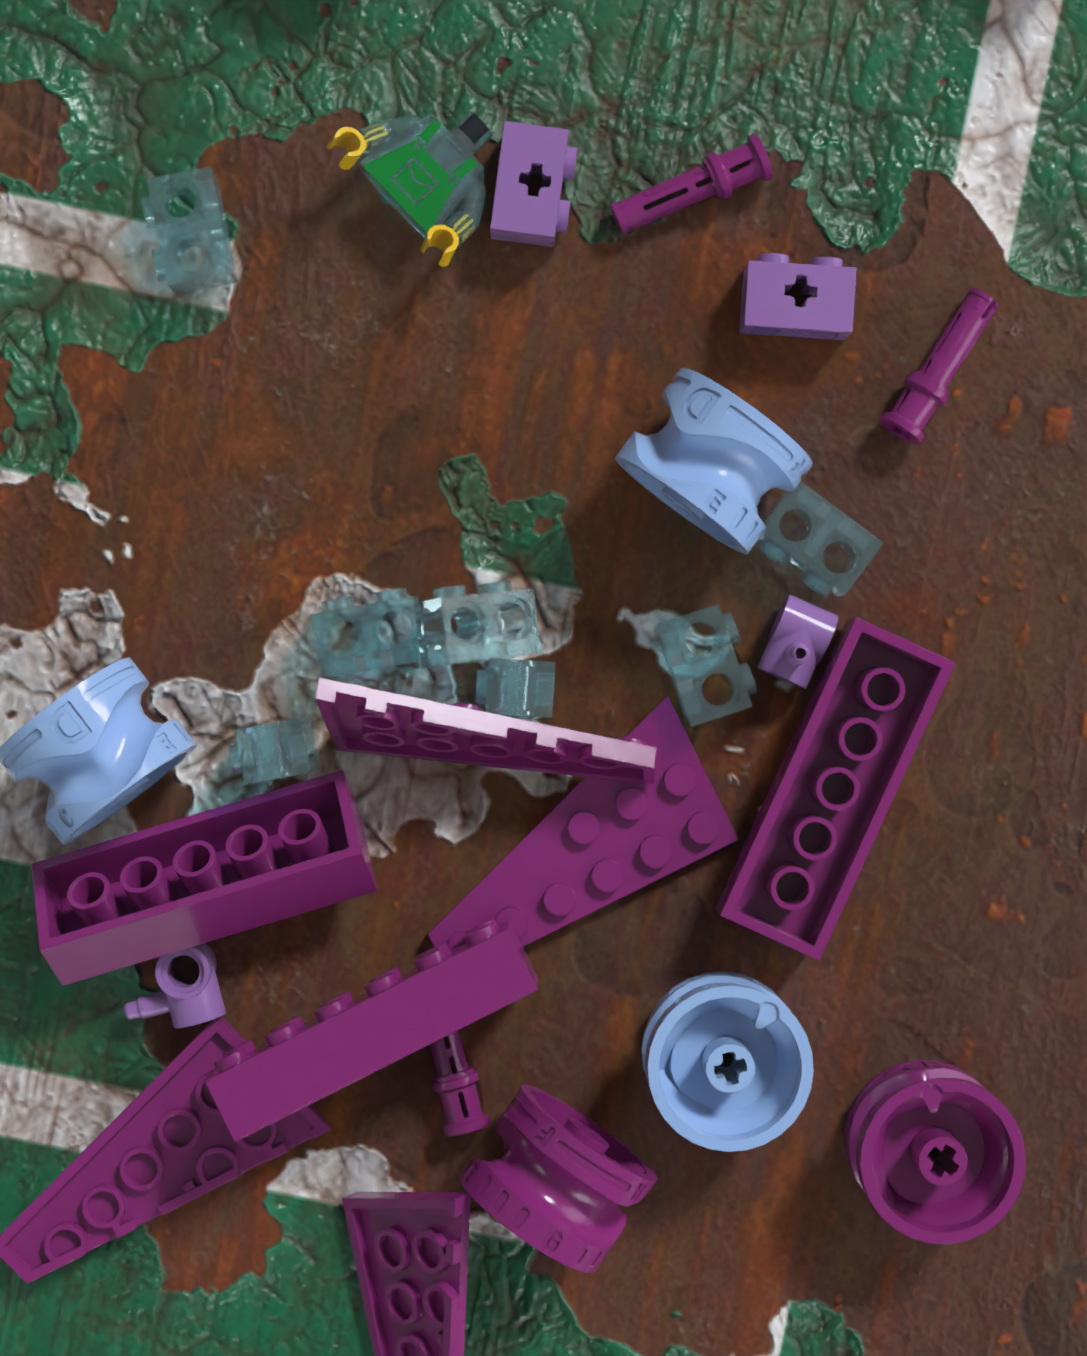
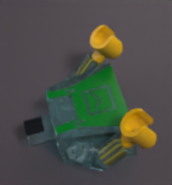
M470 112L451 132L433 114L427 115L423 119L410 115L377 122L358 130L352 127H342L327 144L328 150L339 146L348 152L338 164L343 170H349L359 157H365L360 162L363 175L424 237L425 240L420 248L422 253H425L428 247H438L444 252L439 261L441 267L449 265L456 248H459L479 227L487 190L483 183L485 179L484 167L473 154L493 134L486 124L473 112Z

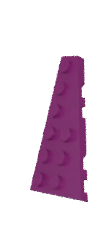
M318 677L315 700L336 751L654 784L657 747L648 746L645 741L630 737L614 739L483 712L482 708L472 704L454 703L450 705Z
M668 696L625 736L643 740L648 746L657 747L654 784L584 777L522 841L429 931L428 935L434 947L446 942L451 950L465 943L463 937L466 935V931L491 918H495L498 926L510 920L522 946H525L739 840Z
M223 1016L213 1019L0 1234V1258L28 1284L82 1257L88 1251L135 1230L139 1225L161 1214L164 1215L238 1178L240 1174L268 1160L271 1161L287 1153L289 1149L332 1130L333 1125L310 1104L234 1142L205 1081L217 1070L214 1062L222 1058L223 1053L247 1040Z
M355 1192L343 1197L342 1201L374 1356H464L470 1194L468 1192Z

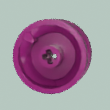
M936 1060L902 1062L885 1069L871 1079L859 1092L850 1108L845 1126L844 1143L848 1164L854 1178L864 1190L880 1216L895 1230L912 1239L930 1244L959 1243L986 1233L997 1225L1011 1210L1021 1191L1025 1177L1026 1153L1023 1137L1015 1119L1005 1105L969 1073L954 1065Z
M522 1084L516 1096L509 1103L497 1122L496 1131L502 1138L504 1145L503 1157L492 1161L478 1158L470 1161L460 1176L461 1183L470 1196L486 1212L519 1238L545 1255L572 1269L584 1273H595L625 1227L627 1217L619 1205L628 1207L639 1203L650 1192L657 1181V1176L649 1165L634 1151L598 1123L548 1092L528 1084Z

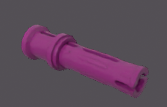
M756 133L749 135L747 143L719 155L712 151L701 160V166L660 182L617 203H611L610 208L622 236L628 234L631 230L671 215L713 195L717 199L722 198L724 200L731 197L732 190L759 178H762L765 182L773 179L770 160ZM749 161L747 166L733 172L729 171L730 168ZM707 178L708 183L696 187L695 184ZM683 188L685 189V192L683 194H680L676 197L659 203L646 210H644L643 208L644 205L648 203H651L655 200H658L664 196H667Z
M976 288L969 289L961 306L936 342L925 363H923L919 371L914 370L906 376L903 381L906 388L892 410L881 415L879 421L886 429L912 444L919 445L924 439L922 430L936 408L938 406H945L949 399L947 387L952 381L953 376L963 364L988 321H990L999 308V303L993 301L994 298Z
M459 1030L445 1036L446 1046L443 1038L429 1044L437 1075L433 1076L431 1085L433 1092H438L447 1122L443 1126V1132L447 1137L473 1132L491 1124L489 1115L482 1112L475 1085L479 1080L478 1071L474 1070V1066H468ZM449 1057L451 1058L453 1070L450 1067ZM458 1093L460 1094V1098H461V1102H462V1105H463L464 1113L462 1112V1108H461V1105H460Z

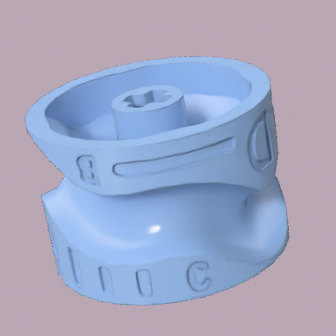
M680 368L675 374L673 382L668 384L662 392V399L670 412L667 425L658 433L643 435L634 431L615 456V460L638 483L689 522L726 546L740 553L748 554L766 530V526L759 518L757 510L761 496L772 488L794 491L801 482V477L807 474L812 467L813 462L807 453L788 434L743 399L698 372L687 368Z
M130 657L116 661L76 685L29 720L0 747V763L14 782L30 778L40 780L49 787L50 792L47 800L45 822L62 845L68 844L84 835L125 807L168 774L197 747L196 743L177 719L158 723L153 722L145 715L141 706V697L149 682Z
M727 971L705 972L689 977L672 987L659 1000L649 1016L644 1029L641 1049L643 1068L654 1102L669 1125L692 1143L711 1150L725 1152L744 1151L759 1147L780 1136L795 1122L805 1107L811 1091L814 1072L812 1050L807 1035L787 1005L772 989L757 979L741 973ZM730 1052L733 1055V1060L731 1062L723 1060L722 1054Z

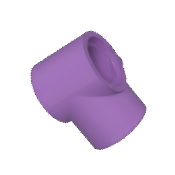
M788 594L773 623L767 645L757 668L776 678L806 689L816 665L820 662L831 641L839 616Z
M206 943L160 956L156 964L155 974L157 983L163 991L126 1003L124 1006L126 1018L129 1020L140 1017L145 1019L170 1012L174 1028H184L225 1015L226 1009L216 975L217 961L213 950ZM187 955L198 963L200 973L196 981L187 982L176 975L174 961L177 956Z

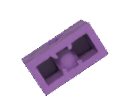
M504 121L490 226L491 239L554 247L556 232H567L571 201L560 200L563 179L574 180L578 150L577 147L567 146L569 129ZM531 175L542 176L541 183L544 187L540 188L538 197L528 195V186L525 184L530 183Z
M778 253L758 254L757 261L749 260L743 269L739 333L845 340L853 332L857 267H842L843 260L835 257H813L810 259V264L789 263L788 255ZM794 284L801 285V294L810 295V298H807L801 307L795 306L794 297L784 295L790 291Z

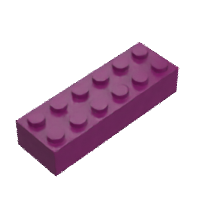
M858 617L847 618L716 904L715 910L720 916L820 961L956 662Z
M344 770L31 864L40 952L63 986L378 891L359 806Z
M495 918L484 921L465 932L466 935L463 937L465 943L450 950L447 943L443 942L418 955L417 960L413 962L415 968L401 975L398 967H393L368 981L369 984L364 986L366 993L352 999L349 991L341 993L319 1005L320 1008L314 1011L316 1018L304 1023L301 1016L298 1015L271 1029V1033L264 1037L266 1043L255 1048L252 1040H248L223 1053V1057L214 1062L217 1070L205 1083L234 1142L537 991L538 976L510 920L499 926Z

